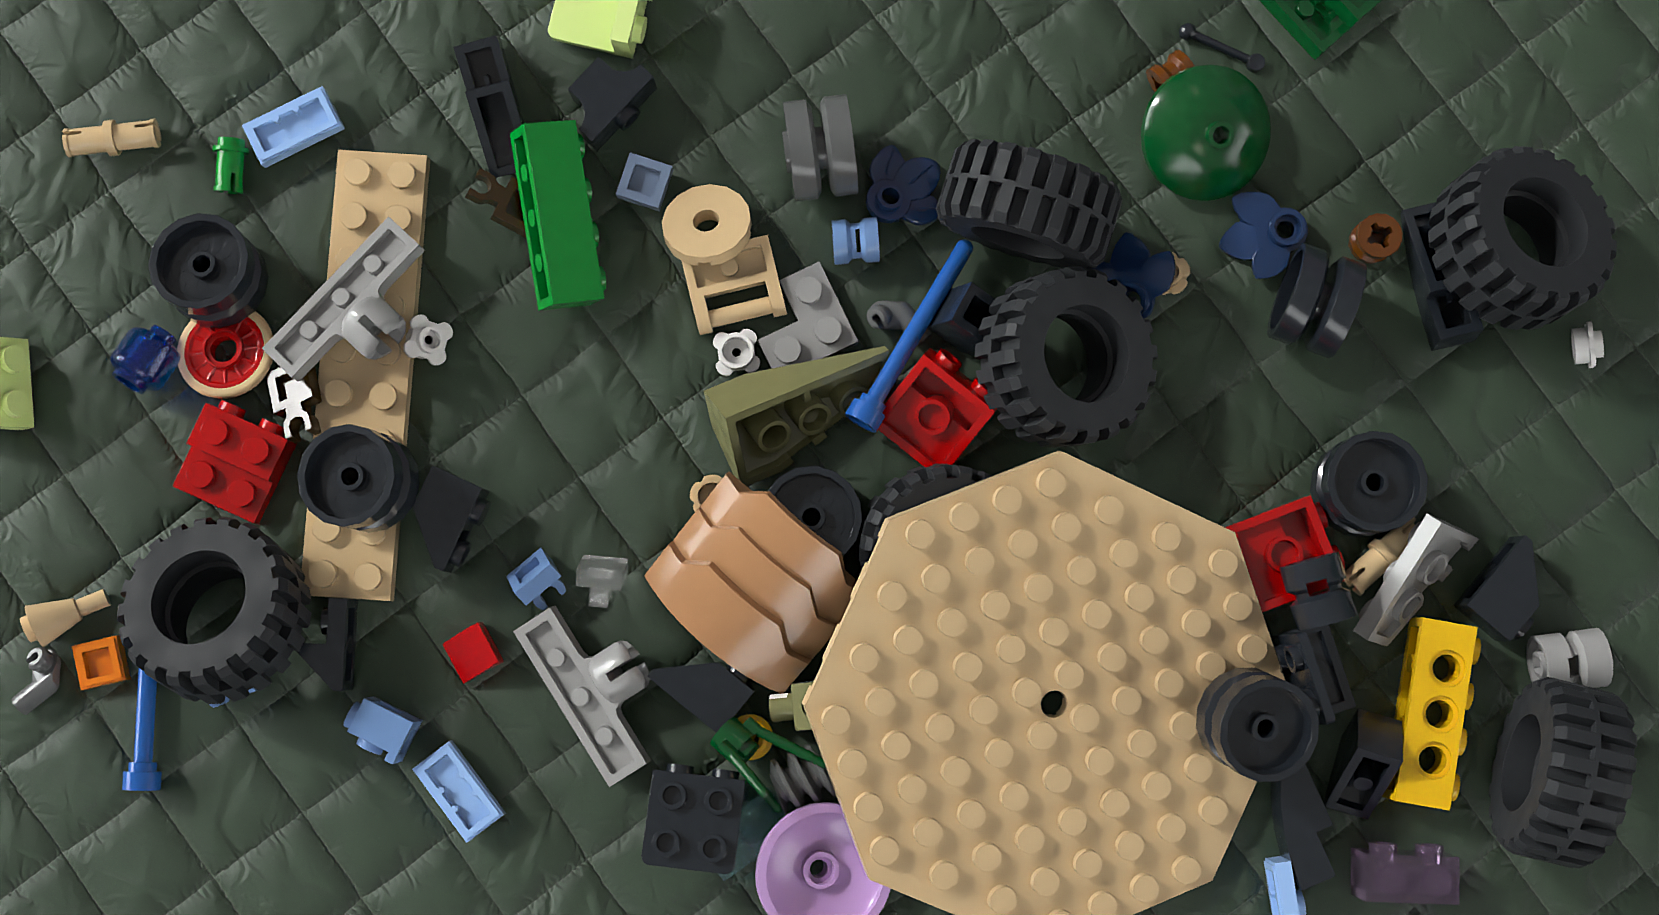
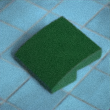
M1382 0L1259 1L1303 49L1316 60Z

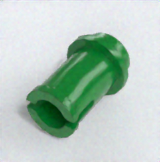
M218 137L217 145H213L212 151L217 152L214 192L224 193V191H227L226 194H243L244 156L249 155L250 150L245 148L246 140L235 137Z

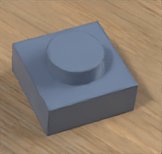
M629 153L616 192L617 198L660 212L674 171L673 167Z

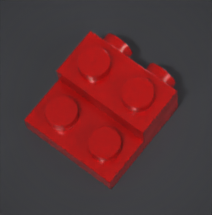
M930 348L923 354L884 404L886 406L883 411L885 418L878 428L881 433L924 467H930L933 464L952 465L997 410V408L990 409L984 399V396L988 394L985 383L979 384L977 377L971 381L959 371L962 366L961 362L945 349H940L936 353Z
M222 399L218 407L205 403L186 442L191 448L172 487L251 523L259 524L297 443L295 444L284 437V427L262 418L259 425L243 419L247 410Z
M1311 495L1224 527L1236 534L1262 612L1296 600L1295 595L1286 593L1279 570L1280 567L1309 558L1339 552L1345 570V563L1340 550L1335 544L1330 545L1324 528L1328 527L1326 514L1319 502H1313ZM1325 579L1306 584L1309 595L1327 588Z

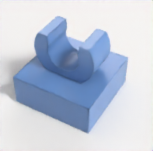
M542 548L538 549L506 576L514 593L525 605L533 601L535 606L541 610H545L548 607L540 595L545 589L551 586L556 588L561 595L566 592L565 586L560 579L561 574L553 560Z

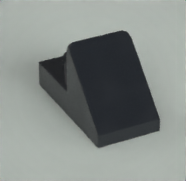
M329 598L328 607H324L322 610L320 622L322 634H327L326 643H303L300 651L297 652L333 691L353 690L358 599Z

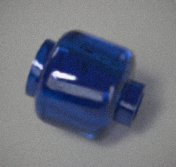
M152 325L150 330L143 327L131 328L110 356L111 365L115 369L112 375L121 384L139 394H144L146 390H161L178 367L181 359L179 352L173 346L176 342L175 337L157 325Z

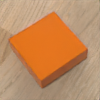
M119 635L72 646L81 690H89L131 679L125 648Z

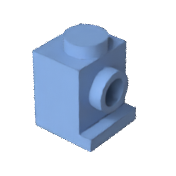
M367 697L363 699L362 703L355 702L343 726L348 728L347 732L359 737L356 742L358 746L378 755H381L383 750L388 753L384 761L396 764L403 761L423 720L376 697Z

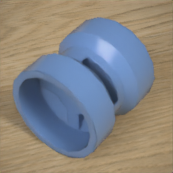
M877 217L862 218L859 223H849L846 219L832 220L835 265L849 264L852 259H862L866 263L880 261ZM855 229H859L860 252H857Z

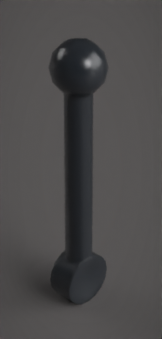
M1185 23L1179 28V35L1183 40L1193 39L1244 62L1250 72L1257 73L1265 66V58L1261 54L1255 53L1250 56L1196 31L1195 26L1191 23Z

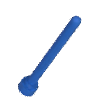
M962 239L957 242L867 394L862 393L859 399L854 398L845 412V416L861 428L876 433L885 418L883 411L886 408L883 404L884 400L973 252V245L969 240Z
M140 668L138 670L134 761L129 762L128 771H123L122 790L154 791L161 790L162 771H157V762H153L157 681L146 675Z

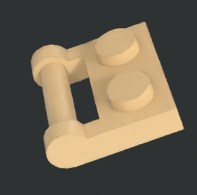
M768 235L749 239L748 244L737 256L722 264L711 266L710 262H698L699 266L682 261L700 335L713 333L712 328L772 313L774 317L787 315ZM766 284L769 295L767 297L709 311L707 309L706 298Z

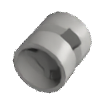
M1599 628L1569 631L1566 637L1561 633L1531 636L1528 640L1526 659L1532 683L1545 677L1556 678L1592 688L1607 687L1611 683L1613 677L1612 653L1606 636Z

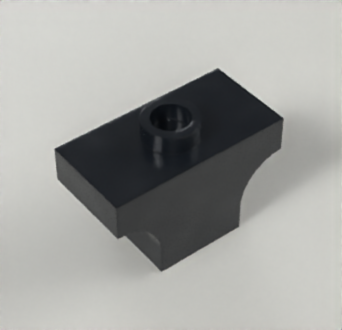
M598 57L568 88L573 101L585 112L584 121L579 131L584 141L596 152L619 128L624 131L635 122L641 112L638 108L657 89L653 75L642 65L630 71H618L608 66Z

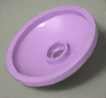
M814 803L790 812L771 829L758 854L755 871L756 888L760 902L767 915H879L891 888L871 881L867 877L841 806L838 803ZM816 860H822L824 864L823 870L819 874L812 875L810 872L811 864Z

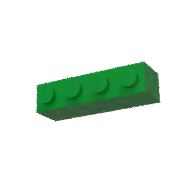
M576 120L524 123L510 133L538 311L591 305L604 299L606 274L598 262L596 248L599 244V231L596 223L591 218L589 204L592 200V187L589 179L584 175L582 159L585 154V144L583 137L577 132Z

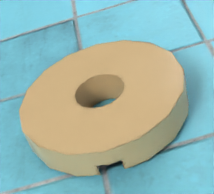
M708 184L688 189L677 195L667 206L662 219L663 236L666 245L676 258L690 265L699 266L698 262H710L711 266L722 264L737 256L748 244L751 236L752 221L749 206L739 193L725 186ZM707 220L718 222V225L710 231L704 232L696 229L700 223Z

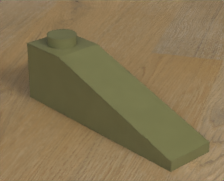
M882 346L747 373L704 390L712 428L733 475L743 484L749 486L782 472L794 463L791 457L811 441L816 446L827 438L824 432L840 419L846 417L845 412L853 399H859L862 393L867 394L890 356L889 350Z

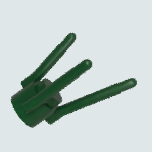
M732 717L717 731L710 745L736 767L775 813H781L783 808L746 763L759 747V744L754 741L755 736L826 769L823 758L763 728L752 717H749L743 724L736 717Z

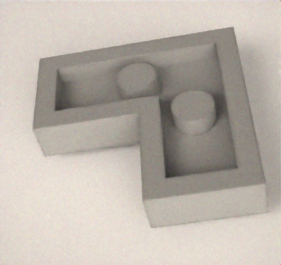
M820 262L779 280L797 321L758 339V343L771 369L832 357L858 344V340Z

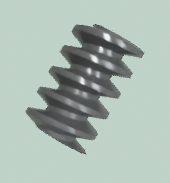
M809 744L804 745L805 749L822 757L821 753L817 754ZM787 752L786 768H783L775 758L770 759V778L785 815L788 814L789 801L797 809L805 806V794H808L815 803H821L822 787H825L832 796H837L827 769H823L806 760L800 761L790 752Z

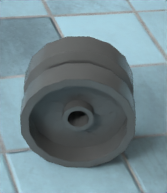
M841 94L822 98L820 103L821 126L814 127L812 108L806 99L783 102L786 131H782L787 173L792 174L795 202L819 198L822 192L820 170L827 169L829 187L836 197L858 194L857 165L847 95Z

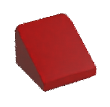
M483 622L471 625L442 644L463 684L504 662Z

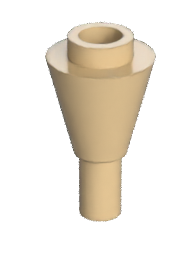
M101 589L77 600L72 598L26 605V615L20 617V623L27 639L31 643L38 640L40 645L45 647L80 622L83 616L108 607L111 603L106 591Z

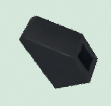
M432 465L413 505V509L434 568L452 573L454 566L460 568L469 554L471 542H468L467 538L474 524L480 526L488 513L491 502L486 500L489 490Z

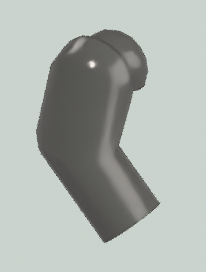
M882 300L877 301L869 308L866 317L872 328L902 330L904 332L916 311L909 303L904 301ZM927 328L917 346L933 334L931 330Z
M36 647L27 656L26 662L29 663V669L32 670V682L11 699L16 709L24 715L32 712L57 692L59 688L61 660L54 650Z

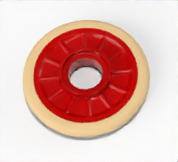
M256 311L240 323L223 328L204 327L190 321L178 342L177 362L179 370L187 384L202 395L226 399L245 394L263 380L272 365L273 359L262 349L273 337L272 331L265 319ZM227 340L235 341L237 350L232 359L225 362L217 361L215 351L218 345Z

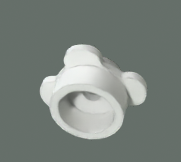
M425 315L414 316L410 321L411 328L407 332L406 342L403 345L405 354L409 358L428 359L431 365L444 363L447 357L444 351L446 343L453 335L451 326L446 322L437 324L428 321ZM426 336L431 337L432 342L430 344L425 343Z
M1591 321L1586 322L1584 328L1571 329L1574 364L1588 363V368H1594L1596 366V358L1604 357L1601 330L1593 331Z
M743 329L740 333L734 332L730 334L720 332L715 335L713 345L718 349L719 356L716 369L721 375L730 376L733 371L741 370L752 373L759 368L760 359L755 355L754 349L757 336L752 330ZM735 348L741 351V354L737 357L732 354Z

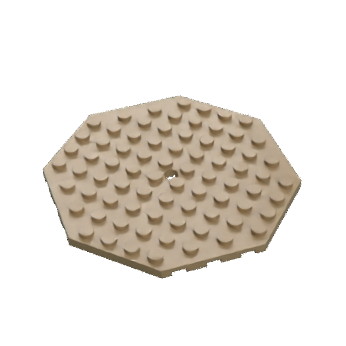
M1061 451L1053 452L885 518L877 535L879 538L868 563L865 562L850 595L849 605L840 624H837L823 654V662L813 684L809 685L802 701L855 847L869 880L953 915H1134L1213 881L1257 781L1240 775L1230 767L1215 760L1203 747L1196 729L1198 704L1204 690L1219 675L1235 668H1258L1285 680L1283 673L1280 671V664L1235 532ZM1050 691H1059L1064 697L1062 698L1060 709L1056 712V715L1044 714L1041 709L1042 698Z

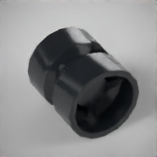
M1339 552L1309 558L1279 568L1286 593L1295 595L1296 598L1290 607L1298 631L1326 626L1358 615L1351 590L1343 588L1341 585L1346 574ZM1325 579L1328 590L1311 595L1308 594L1307 583Z

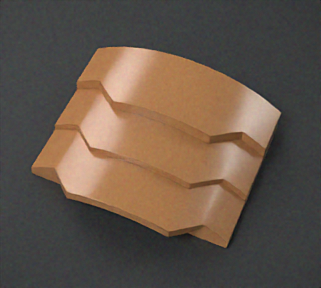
M731 472L725 474L675 539L668 544L644 575L665 607L698 641L743 675L780 694L788 689L832 637L837 624H840L851 600L850 595L857 582L845 570L842 552L803 524L770 491H752Z

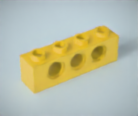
M1414 617L1409 620L1394 719L1402 721L1403 763L1382 797L1450 811L1451 801L1457 799L1460 790V777L1456 774L1458 755L1461 756L1464 753L1467 744V731L1463 728L1465 710L1470 709L1474 698V686L1472 683H1469L1472 665L1478 662L1481 651V641L1479 638H1476L1478 627L1424 617ZM1443 656L1449 664V672L1440 681L1433 673V664L1438 657ZM1436 701L1441 706L1442 717L1436 725L1432 726L1427 721L1426 710L1432 702ZM1430 747L1435 753V763L1431 769L1424 771L1419 764V755L1423 749Z

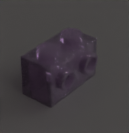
M1374 841L1369 842V849L1351 848V895L1365 902L1459 905L1460 857L1444 852V845L1415 843V850H1397V843Z

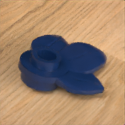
M889 145L880 150L869 167L872 185L866 194L865 202L870 215L877 217V221L882 223H893L903 219L914 225H925L938 218L936 211L938 201L930 194L934 191L940 180L941 170L939 163L925 157L911 158L905 162L901 153L894 145ZM885 194L893 197L896 203H886L882 195Z
M1245 192L1235 195L1231 200L1240 221L1225 232L1219 242V248L1232 258L1252 260V271L1256 279L1276 276L1286 268L1290 253L1298 249L1305 242L1308 235V225L1305 218L1295 209L1280 208L1277 202L1265 193ZM1279 224L1289 226L1291 229L1290 238H1282L1278 235L1277 226Z
M1126 232L1115 245L1110 263L1102 262L1092 269L1104 272L1108 276L1107 281L1116 279L1128 289L1125 293L1127 297L1133 291L1138 293L1140 304L1143 307L1140 313L1143 319H1146L1155 307V298L1170 289L1174 280L1176 266L1174 255L1171 251L1160 252L1151 256L1149 249L1139 237Z

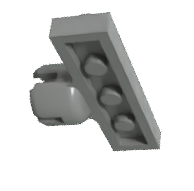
M388 216L262 349L291 378L298 382L342 339L347 340L368 359L376 360L386 356L392 350L377 335L383 331L399 344L405 335L406 322L385 301L384 295L390 286L425 250Z
M556 606L548 608L513 631L609 787L651 761L621 710L623 702L646 688L650 681V678L647 677L649 671L645 662L625 673L621 669V666L640 655L627 641H617L598 654L588 656L581 648Z

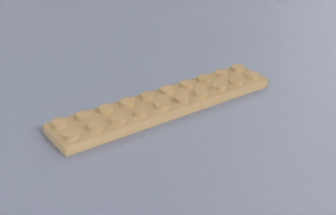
M338 150L327 280L388 216L423 248L430 158L427 155ZM423 253L390 286L384 295L385 301L406 322V331L402 341L398 344L390 335L382 331L377 336L392 351L382 358L373 360L366 358L347 340L342 339L320 359L318 384L322 402L316 404L315 417L319 421L321 433L331 427L352 424L392 436L407 447L414 358H409L405 354L403 345L406 342L407 332L411 328L410 321L414 316L418 315ZM307 508L302 571L305 575L304 583L310 588L311 596L394 601L400 521L387 530L368 533L324 523Z

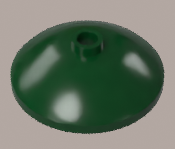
M1219 65L1189 67L1167 79L1149 101L1141 127L1142 151L1153 176L1172 193L1199 201L1224 198L1244 187L1263 164L1271 137L1269 111L1258 88L1240 72ZM1220 126L1223 130V137L1221 141L1216 143L1213 133Z

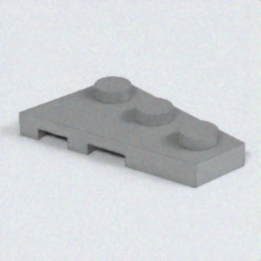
M1426 514L1423 521L1418 522L1410 531L1408 544L1399 559L1392 562L1386 569L1383 576L1384 582L1375 597L1362 607L1359 614V622L1353 631L1368 641L1388 646L1421 608L1424 601L1422 592L1427 586L1435 583L1437 580L1443 582L1453 570L1448 565L1450 559L1461 547L1469 551L1479 539L1457 526Z

